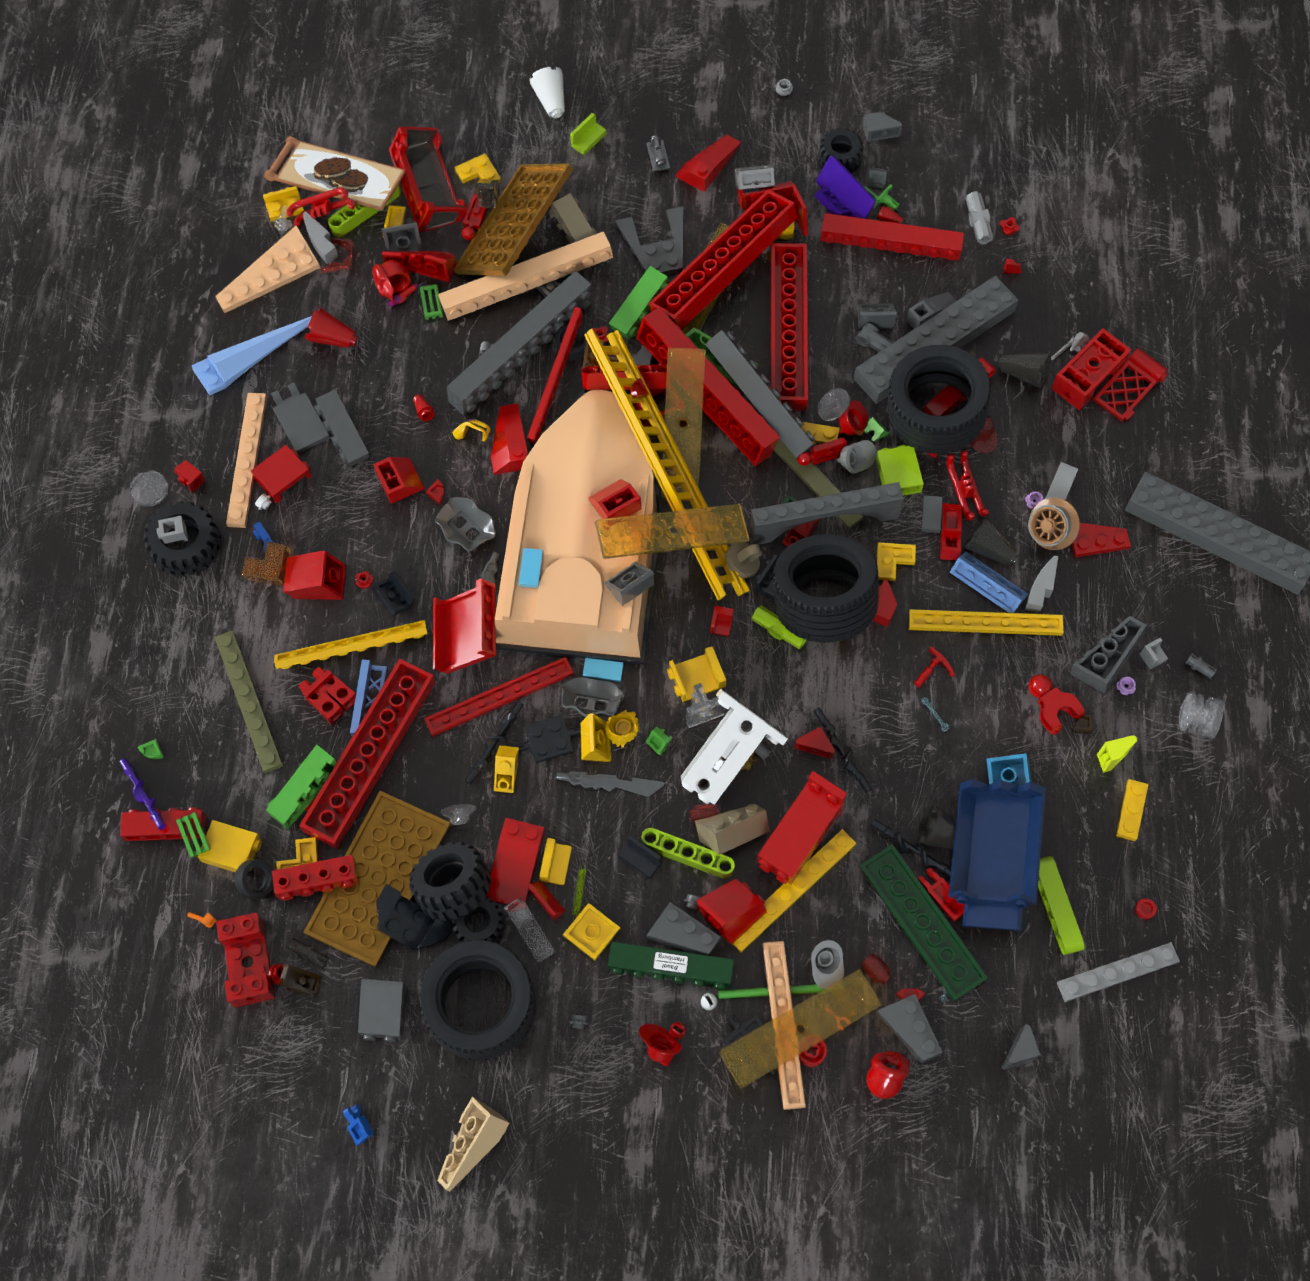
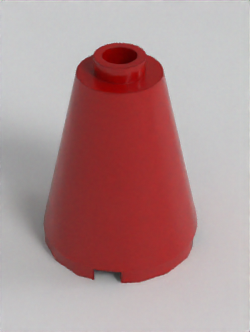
M317 307L318 311H314L308 325L310 334L306 333L305 340L343 348L355 346L358 336H355L356 332L323 308Z

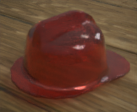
M988 415L983 430L970 443L971 447L979 453L992 452L998 443L993 420Z

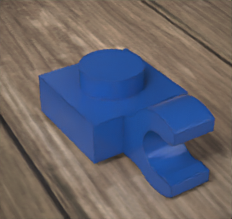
M260 521L254 524L252 533L258 541L262 540L264 543L263 552L268 556V546H273L275 550L278 547L271 540Z
M358 1104L352 1108L347 1107L343 1111L345 1118L350 1123L347 1129L356 1146L363 1144L374 1134L364 1115L360 1116L361 1108Z

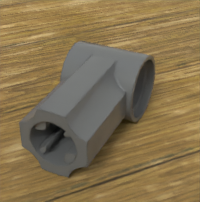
M866 323L855 337L861 346H869L877 352L884 350L894 343L881 335L878 329L871 323Z

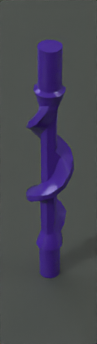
M126 758L121 759L120 764L125 774L134 784L133 794L136 801L146 804L150 818L155 822L159 830H163L166 825L161 818V813L155 809L156 798L147 796L143 789L144 781L135 775L134 768L131 767Z

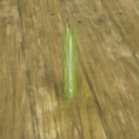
M584 869L580 870L577 915L580 914L579 907L580 902L582 903L581 896H583L582 891L584 889L586 869L585 874Z

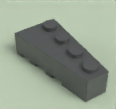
M336 389L316 398L317 405L314 407L318 415H321L324 419L323 424L327 432H331L333 436L331 440L334 446L339 447L341 451L339 455L343 463H347L349 467H352L369 459V453Z
M1129 616L1112 630L1106 638H1103L1098 645L1084 654L1083 658L1079 661L1077 660L1072 665L1071 675L1105 694L1143 638L1147 625Z

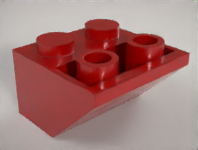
M389 457L373 464L376 475L391 504L425 489L410 458Z
M622 479L588 497V500L608 527L642 509L641 497L629 482Z

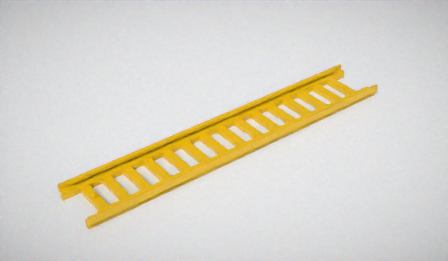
M590 329L585 334V337L717 600H721L727 595L723 584L731 583L737 596L747 593L750 589L745 579L739 577V573L735 570L731 571L726 563L725 553L728 551V546L619 330L607 335L611 346H603L594 330ZM608 355H616L619 362H611ZM616 371H624L627 378H619ZM641 378L649 394L645 398L633 399L632 394H627L623 386L631 387L633 382ZM632 403H640L644 410L635 411ZM640 419H649L652 427H643ZM648 435H657L660 443H651ZM656 451L665 452L668 459L660 460ZM665 468H673L677 476H668ZM673 484H681L685 492L677 493ZM681 501H690L693 509H685ZM689 517H698L702 525L693 526ZM706 533L710 542L702 543L698 534ZM715 550L718 558L710 559L706 551ZM723 566L727 575L718 576L715 568Z

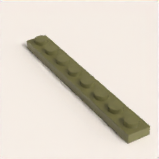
M233 630L214 637L263 772L268 773L283 767Z

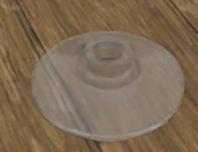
M841 388L827 392L818 403L817 413L819 417L825 421L839 418L849 406V394Z

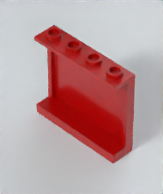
M481 578L476 580V588L447 600L433 598V670L449 674L496 656L495 583Z

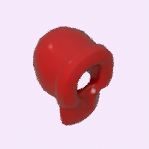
M388 260L382 264H376L372 268L373 279L380 295L389 298L396 304L393 294L402 292L410 284L408 269L397 260Z
M886 1051L874 1055L871 1061V1068L866 1077L867 1087L870 1092L880 1099H890L898 1094L905 1078L909 1074L910 1061L904 1055L895 1051ZM885 1063H891L895 1065L897 1069L890 1068L886 1066Z

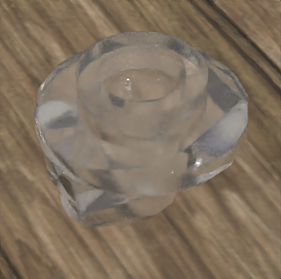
M283 206L279 219H275L274 227L278 228V231H288V228L292 227L291 220H286L287 206Z

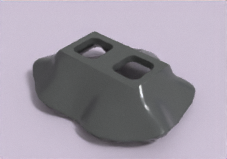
M451 498L439 511L435 522L441 527L446 540L461 545L467 551L474 550L486 540L495 538L496 535L493 518L487 512L479 509L477 503L470 498ZM458 517H463L467 521L461 528H457L453 524ZM472 528H475L480 533L474 540H470L466 536V533Z
M579 677L567 681L561 687L562 706L578 711L584 717L591 713L612 716L618 710L620 702L625 699L622 690L608 681ZM579 699L587 701V706L585 708L575 706L576 701ZM596 703L607 705L605 710H595L594 707Z

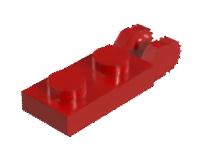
M928 868L926 870L928 876L936 883L931 886L921 875L917 879L924 889L927 890L930 897L955 922L964 914L965 904L957 903L955 899L949 898L950 885L943 878H940L932 868Z

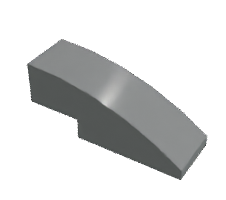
M305 211L303 217L310 241L320 258L329 265L338 257L336 247L331 243L329 232Z
M1061 462L1045 499L1061 498L1065 500L1078 468Z
M1054 556L1049 560L1038 574L1028 595L1024 611L1040 613L1044 597L1050 598L1054 588L1058 556Z

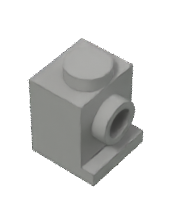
M182 516L158 520L159 528H157V535L165 544L180 540L188 541L186 523Z

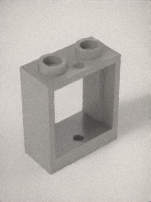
M770 165L734 169L736 187L740 190L775 186L774 168Z

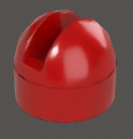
M675 1022L670 1026L669 1033L676 1040L682 1039L686 1034V1027L681 1022ZM676 1026L677 1028L682 1030V1034L673 1029V1027Z

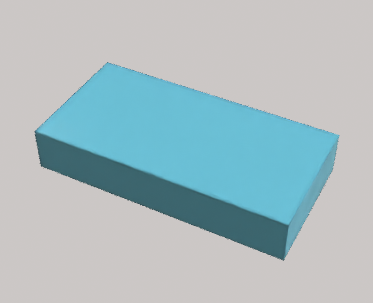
M523 548L519 577L520 587H539L543 550Z
M585 658L583 677L621 683L624 664L623 662Z

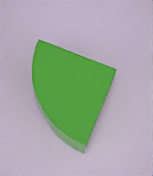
M156 739L138 746L140 752L147 758H164Z

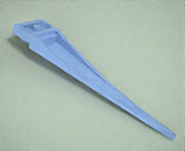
M312 316L208 355V358L192 365V369L209 395L227 388L276 348L306 329Z

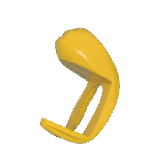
M469 419L460 424L452 433L454 438L460 440L465 437L469 427L483 432L482 441L485 442L491 429L481 421ZM474 424H477V425H480V426H482V427H484V428H487V431H485L483 428L478 427V426H476V425H474Z

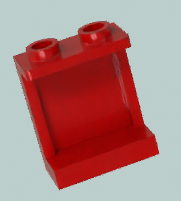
M287 445L251 470L255 481L271 496L276 504L282 500L280 494L304 476L308 479L311 478L309 472L311 468L305 461L301 462L300 456L295 449L292 448L290 450Z

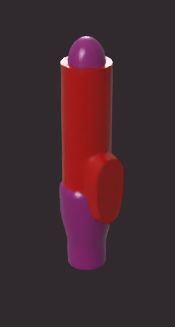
M412 284L393 297L396 304H401L407 300V296L416 291L418 285ZM392 301L388 302L390 307L396 305Z

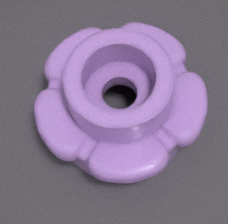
M1036 491L1031 492L1025 499L1027 506L1031 509L1044 500L1042 494Z
M1122 677L1117 682V689L1123 695L1133 694L1136 690V683L1131 677Z

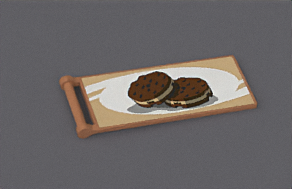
M289 136L286 140V145L271 168L265 172L264 177L268 181H278L317 193L343 187L348 190V198H352L356 204L382 211L403 178L405 171L400 168L302 142ZM295 147L279 174H275L291 148ZM341 195L334 196L335 198L343 199Z

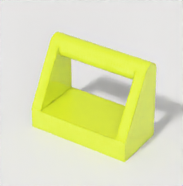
M1128 736L1104 743L1097 754L1103 773L1111 771L1128 754L1137 742L1136 736Z

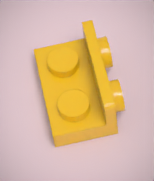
M296 186L263 195L271 222L289 217L286 214L288 207L294 202L301 200ZM303 207L295 210L293 216L304 212Z

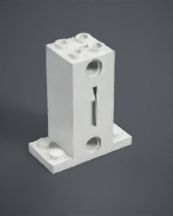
M722 689L716 694L719 698L718 702L727 710L729 708L730 710L680 776L682 786L691 793L696 791L699 796L698 798L706 804H709V802L715 804L764 737H767L775 745L778 743L784 745L787 741L785 735ZM743 721H750L748 728H741ZM701 779L708 780L705 786L698 785V782Z

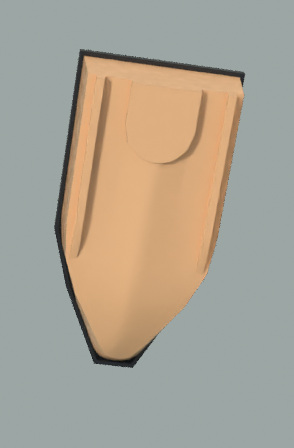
M583 388L569 408L541 435L523 462L514 495L495 615L497 650L584 659L592 658L644 665L654 585L622 606L606 587L605 582L635 561L651 569L655 579L663 504L657 479L612 390H586ZM622 479L629 482L639 494L642 509L608 527L588 500V497ZM523 548L543 550L538 588L519 586Z

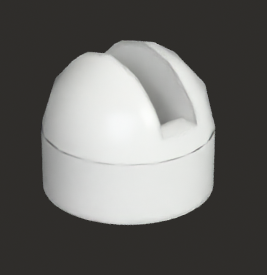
M706 993L701 998V1006L705 1010H713L717 1005V998L712 993ZM706 996H709L713 1005L710 1006L708 1000L705 998Z

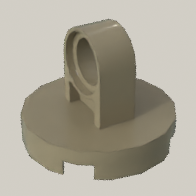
M737 541L728 547L725 559L731 571L735 570L741 578H748L759 570V556L762 555L758 544L749 545L745 542Z

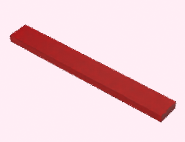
M574 308L527 436L528 442L531 445L537 443L583 318L581 308Z
M563 657L427 716L424 720L433 737L574 675V672L567 658Z

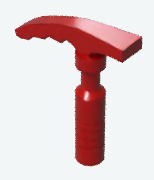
M932 646L929 652L935 658L932 659L929 667H926L914 682L918 688L923 685L933 672V668L940 662L947 668L946 670L951 677L955 675L946 658Z

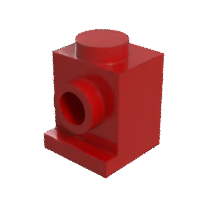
M186 460L177 465L174 470L178 475L177 479L184 486L187 485L192 493L206 481L202 472Z

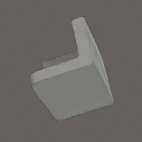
M1161 638L1145 645L1140 653V656L1150 670L1168 660L1160 647L1163 641Z

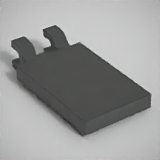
M293 382L287 385L292 395L291 397L282 400L278 390L271 393L277 405L272 409L293 448L299 454L330 439V436L306 393L300 395Z

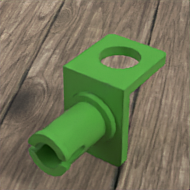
M891 184L879 196L864 186L876 200L873 208L879 203H883L886 207L889 206L893 211L899 207L900 203L889 195L892 188Z

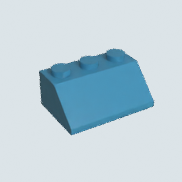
M1026 753L987 758L989 784L1000 780L1015 786L1032 782L1029 759Z

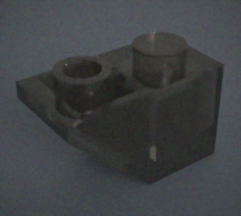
M480 179L476 183L479 206L496 208L499 195L498 180Z

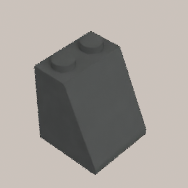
M361 979L358 1033L360 1036H363L364 1040L375 1041L376 1038H384L386 1042H396V1039H402L408 998V989L403 982Z

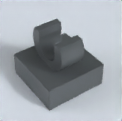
M870 168L867 187L884 189L887 170Z

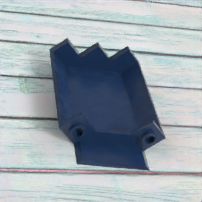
M975 779L960 783L948 897L955 899L957 903L965 904L962 926L1021 931L1023 908L1037 903L1046 795L1045 787L1033 782L1015 786L1002 780L989 785Z

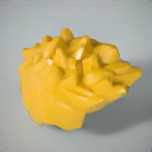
M624 710L610 717L605 723L606 735L612 741V744H616L617 747H624L627 742L634 740L640 727L637 721L638 718H635V712Z

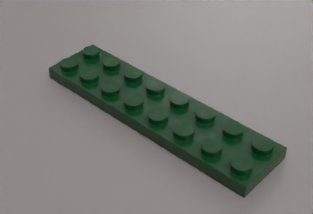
M893 844L859 865L863 874L953 1002L988 979Z

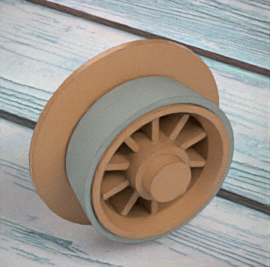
M1047 498L1040 501L1031 511L1028 528L1030 535L1040 546L1049 550H1060L1071 545L1076 539L1080 529V519L1076 509L1068 501L1061 498Z

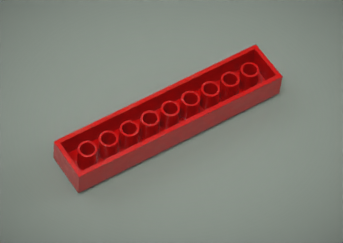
M768 189L649 303L651 312L659 307L682 330L798 218L795 203Z
M771 243L770 387L772 389L775 388L781 394L780 400L783 403L787 402L792 411H807L808 404L807 244Z
M658 307L644 316L636 337L639 342L661 365L671 367V376L755 467L769 458L780 439L776 430L767 424L764 417L754 410L753 406L741 396V393L729 383V380L717 370L716 366L705 357L704 353L693 344L692 340L685 336L680 327L672 322L667 313Z
M399 658L299 825L304 833L316 837L317 840L338 850L435 685L434 675Z

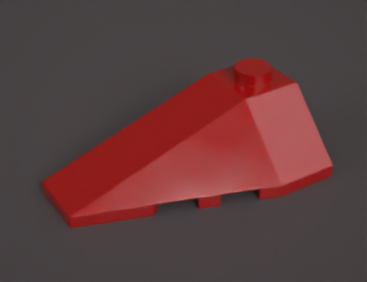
M725 135L685 162L677 172L676 177L705 192L741 145V142L729 135Z
M382 252L383 262L397 260L403 263L410 272L449 283L455 272L453 269L457 264L455 255L449 252Z
M518 403L500 406L491 453L494 475L521 470L523 462L528 456Z

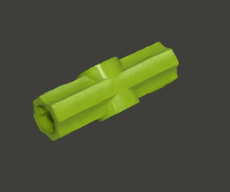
M761 605L755 610L752 621L767 629L771 636L778 640L783 639L799 650L804 646L806 639L800 638L787 630L781 624L776 614Z

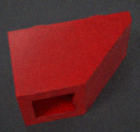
M821 518L790 529L783 544L789 547L792 543L812 536Z
M884 579L882 585L879 584V604L873 621L888 627L896 611L897 602L889 582Z

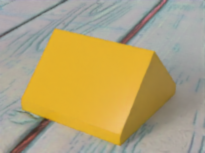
M593 713L589 714L580 723L581 760L610 762L611 740L606 735V721Z

